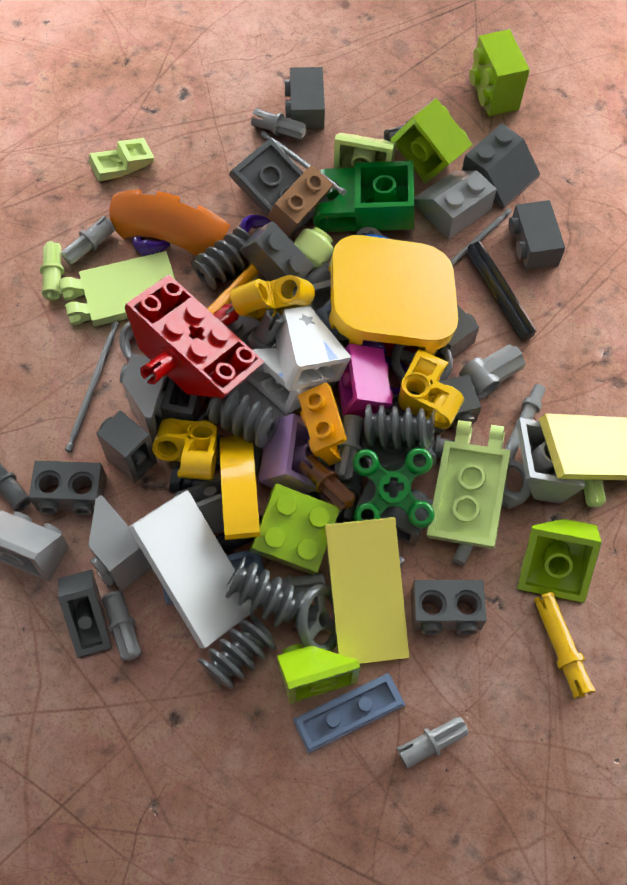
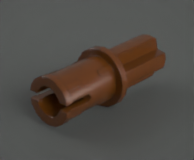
M314 455L307 456L305 459L313 468L310 469L302 461L299 465L300 472L316 486L315 489L319 494H324L339 510L350 509L353 506L355 496L338 480V474L334 471H329Z

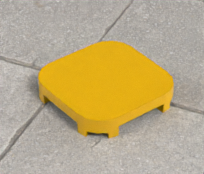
M364 235L348 236L341 239L335 245L328 268L331 277V313L329 316L331 329L336 327L339 333L350 339V344L362 345L363 340L418 346L431 355H434L437 349L450 343L458 325V309L454 270L451 261L443 252L433 246L422 243Z

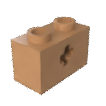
M311 164L277 200L267 218L271 222L274 221L289 237L311 214L315 207L323 201L334 184Z

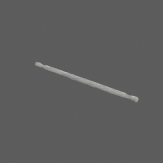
M265 131L261 132L263 138H272L289 157L304 168H309L310 164L273 137H270ZM325 176L334 184L332 188L338 190L341 195L346 194L345 189L339 187L334 181Z
M506 209L500 217L496 218L450 260L452 266L467 253L468 246L471 243L480 242L506 216L511 214V209Z
M113 321L111 332L106 339L72 429L71 438L66 445L65 451L71 452L74 439L79 432L112 344L115 330L118 328L119 322Z

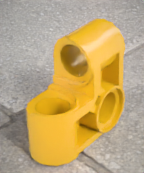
M286 275L272 281L253 280L232 289L230 297L232 305L239 315L261 322L267 309L274 310L271 316L274 318L276 312L282 315L284 309L309 306L314 299L315 289L307 280L293 275ZM297 286V293L293 297V289Z
M419 349L402 379L398 397V404L401 409L405 411L407 407H410L411 413L417 416L420 408H423L426 418L429 419L433 410H435V427L447 429L451 426L464 402V397L460 391L439 382L449 362ZM411 391H414V392L419 393V395H414V394H411L410 392H411Z
M165 419L159 425L152 447L153 453L163 461L181 462L180 469L177 471L178 478L212 481L218 457L217 427L209 421Z

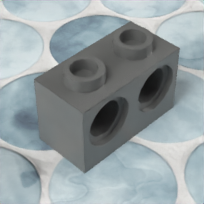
M34 461L29 499L36 510L45 514L72 511L77 515H90L94 512L96 498L100 495L104 497L106 473L101 463ZM58 485L54 492L45 493L48 487ZM85 486L92 487L86 494H78L81 488Z
M414 580L411 588L412 630H421V633L425 635L441 634L442 630H456V633L460 635L477 633V630H481L487 621L484 580ZM427 602L435 604L439 609V613L435 615L426 613L422 608V604ZM461 602L469 604L473 608L474 613L470 615L461 613L457 608V604Z

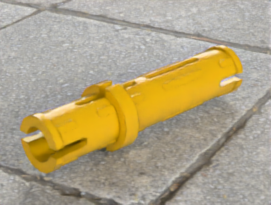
M554 592L542 594L543 599L539 596L536 597L533 602L539 611L558 657L557 667L559 670H563L573 698L580 699L586 697V693L588 695L595 693V688L592 686L583 665L585 661L583 653H578Z

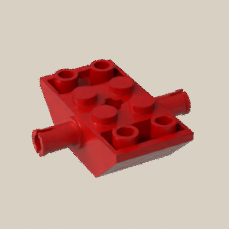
M167 275L127 302L124 307L139 350L151 360L140 368V373L144 380L151 374L154 375L147 381L151 385L156 384L167 375L187 394L224 398L258 370L265 361L227 328L239 318V314L235 309L226 314L233 305L224 304L218 311L212 314L170 275Z

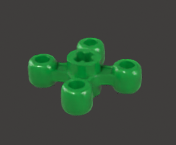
M424 448L411 450L406 456L405 464L397 471H387L379 463L376 453L371 450L364 449L357 452L352 460L353 470L359 476L372 480L376 492L373 499L369 502L357 506L354 511V521H362L361 513L366 510L373 513L374 519H381L383 511L394 506L404 510L409 523L415 528L423 529L431 525L435 517L433 507L427 502L416 499L411 492L413 479L426 474L432 467L433 460L429 451ZM417 456L423 458L425 465L423 467L415 466L413 458ZM368 458L371 460L372 466L367 469L362 468L359 464L360 460ZM391 480L397 481V486H402V491L397 493L396 498L389 497L390 492H384L383 487H388ZM423 509L427 514L426 520H417L415 511Z

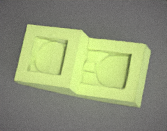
M144 138L118 141L116 150L89 154V164L98 182L128 175L154 162V156Z

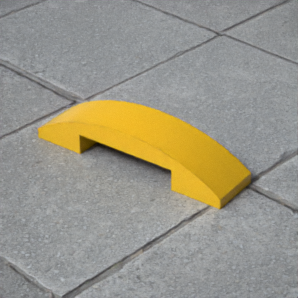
M243 435L240 437H220V469L225 540L260 537L253 442L245 441Z

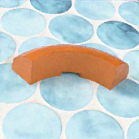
M141 189L122 191L113 195L109 207L110 220L115 227V231L122 239L137 236L156 238L177 245L195 256L205 253V249L210 246L214 247V243L218 240H223L230 227V224L203 206L198 205L197 209L181 203L179 196L157 191L156 195L142 194Z

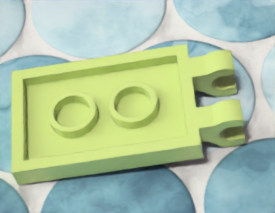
M167 251L79 271L81 279L65 277L61 278L59 283L65 301L84 295L87 300L85 304L80 302L65 304L70 324L78 325L84 321L92 320L93 326L96 327L113 323V321L128 319L124 308L127 302L167 275L172 276L174 279L175 277Z
M458 420L455 442L444 441L432 505L435 517L432 524L428 526L427 537L495 549L511 450L502 449L505 436L504 426L491 425L488 446L469 444L472 435V422Z

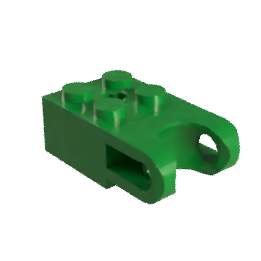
M413 161L355 163L353 168H327L319 170L339 187L345 189L346 194L341 195L335 188L330 189L326 197L332 200L319 203L314 209L313 223L315 227L324 232L359 231L364 227H373L379 231L415 229Z

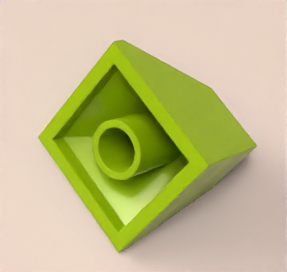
M567 519L533 525L517 589L538 594L554 592L555 597L585 603L602 543L597 525Z
M302 644L286 647L282 650L283 654L277 655V664L289 704L357 684L361 668L358 660L312 645L303 648Z

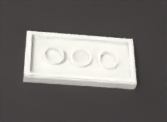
M188 490L180 493L128 527L200 648H206L250 615L251 600L248 599L239 606L237 604L239 593L236 592L230 598L225 597L227 584L235 569Z

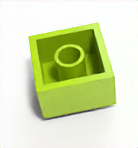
M511 30L479 35L477 47L473 50L474 62L472 69L469 71V79L471 85L476 87L480 105L485 107L488 116L519 110L530 68Z
M437 98L415 114L390 139L391 142L397 143L396 148L406 161H413L414 171L425 184L473 145L468 139L466 132L457 125L450 116L448 109Z
M276 483L271 490L259 523L260 537H254L249 552L309 575L316 574L327 547L325 524H334L340 510L335 505Z

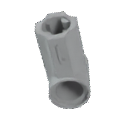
M509 344L485 359L478 357L471 360L461 369L459 376L469 374L478 399H483L495 391L500 382L524 369L526 362L520 349Z

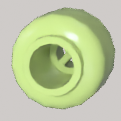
M317 227L302 230L294 241V244L313 263L314 267L311 271L327 262L334 251L331 244L333 242L332 238Z

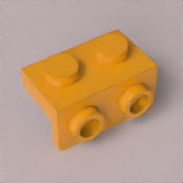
M323 383L299 394L298 398L302 408L300 412L301 418L310 436L308 440L310 449L315 457H320L331 466L341 461L337 445L346 442L347 438L331 386L328 383Z

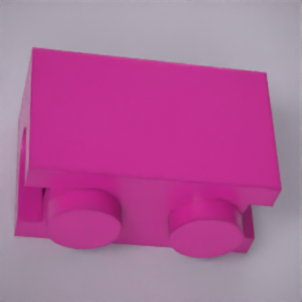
M349 343L345 350L351 356V359L340 381H338L343 416L357 415L365 418L366 406L368 404L371 405L373 414H377L380 405H383L386 409L390 408L393 402V393L389 386L388 364L385 362L384 350Z

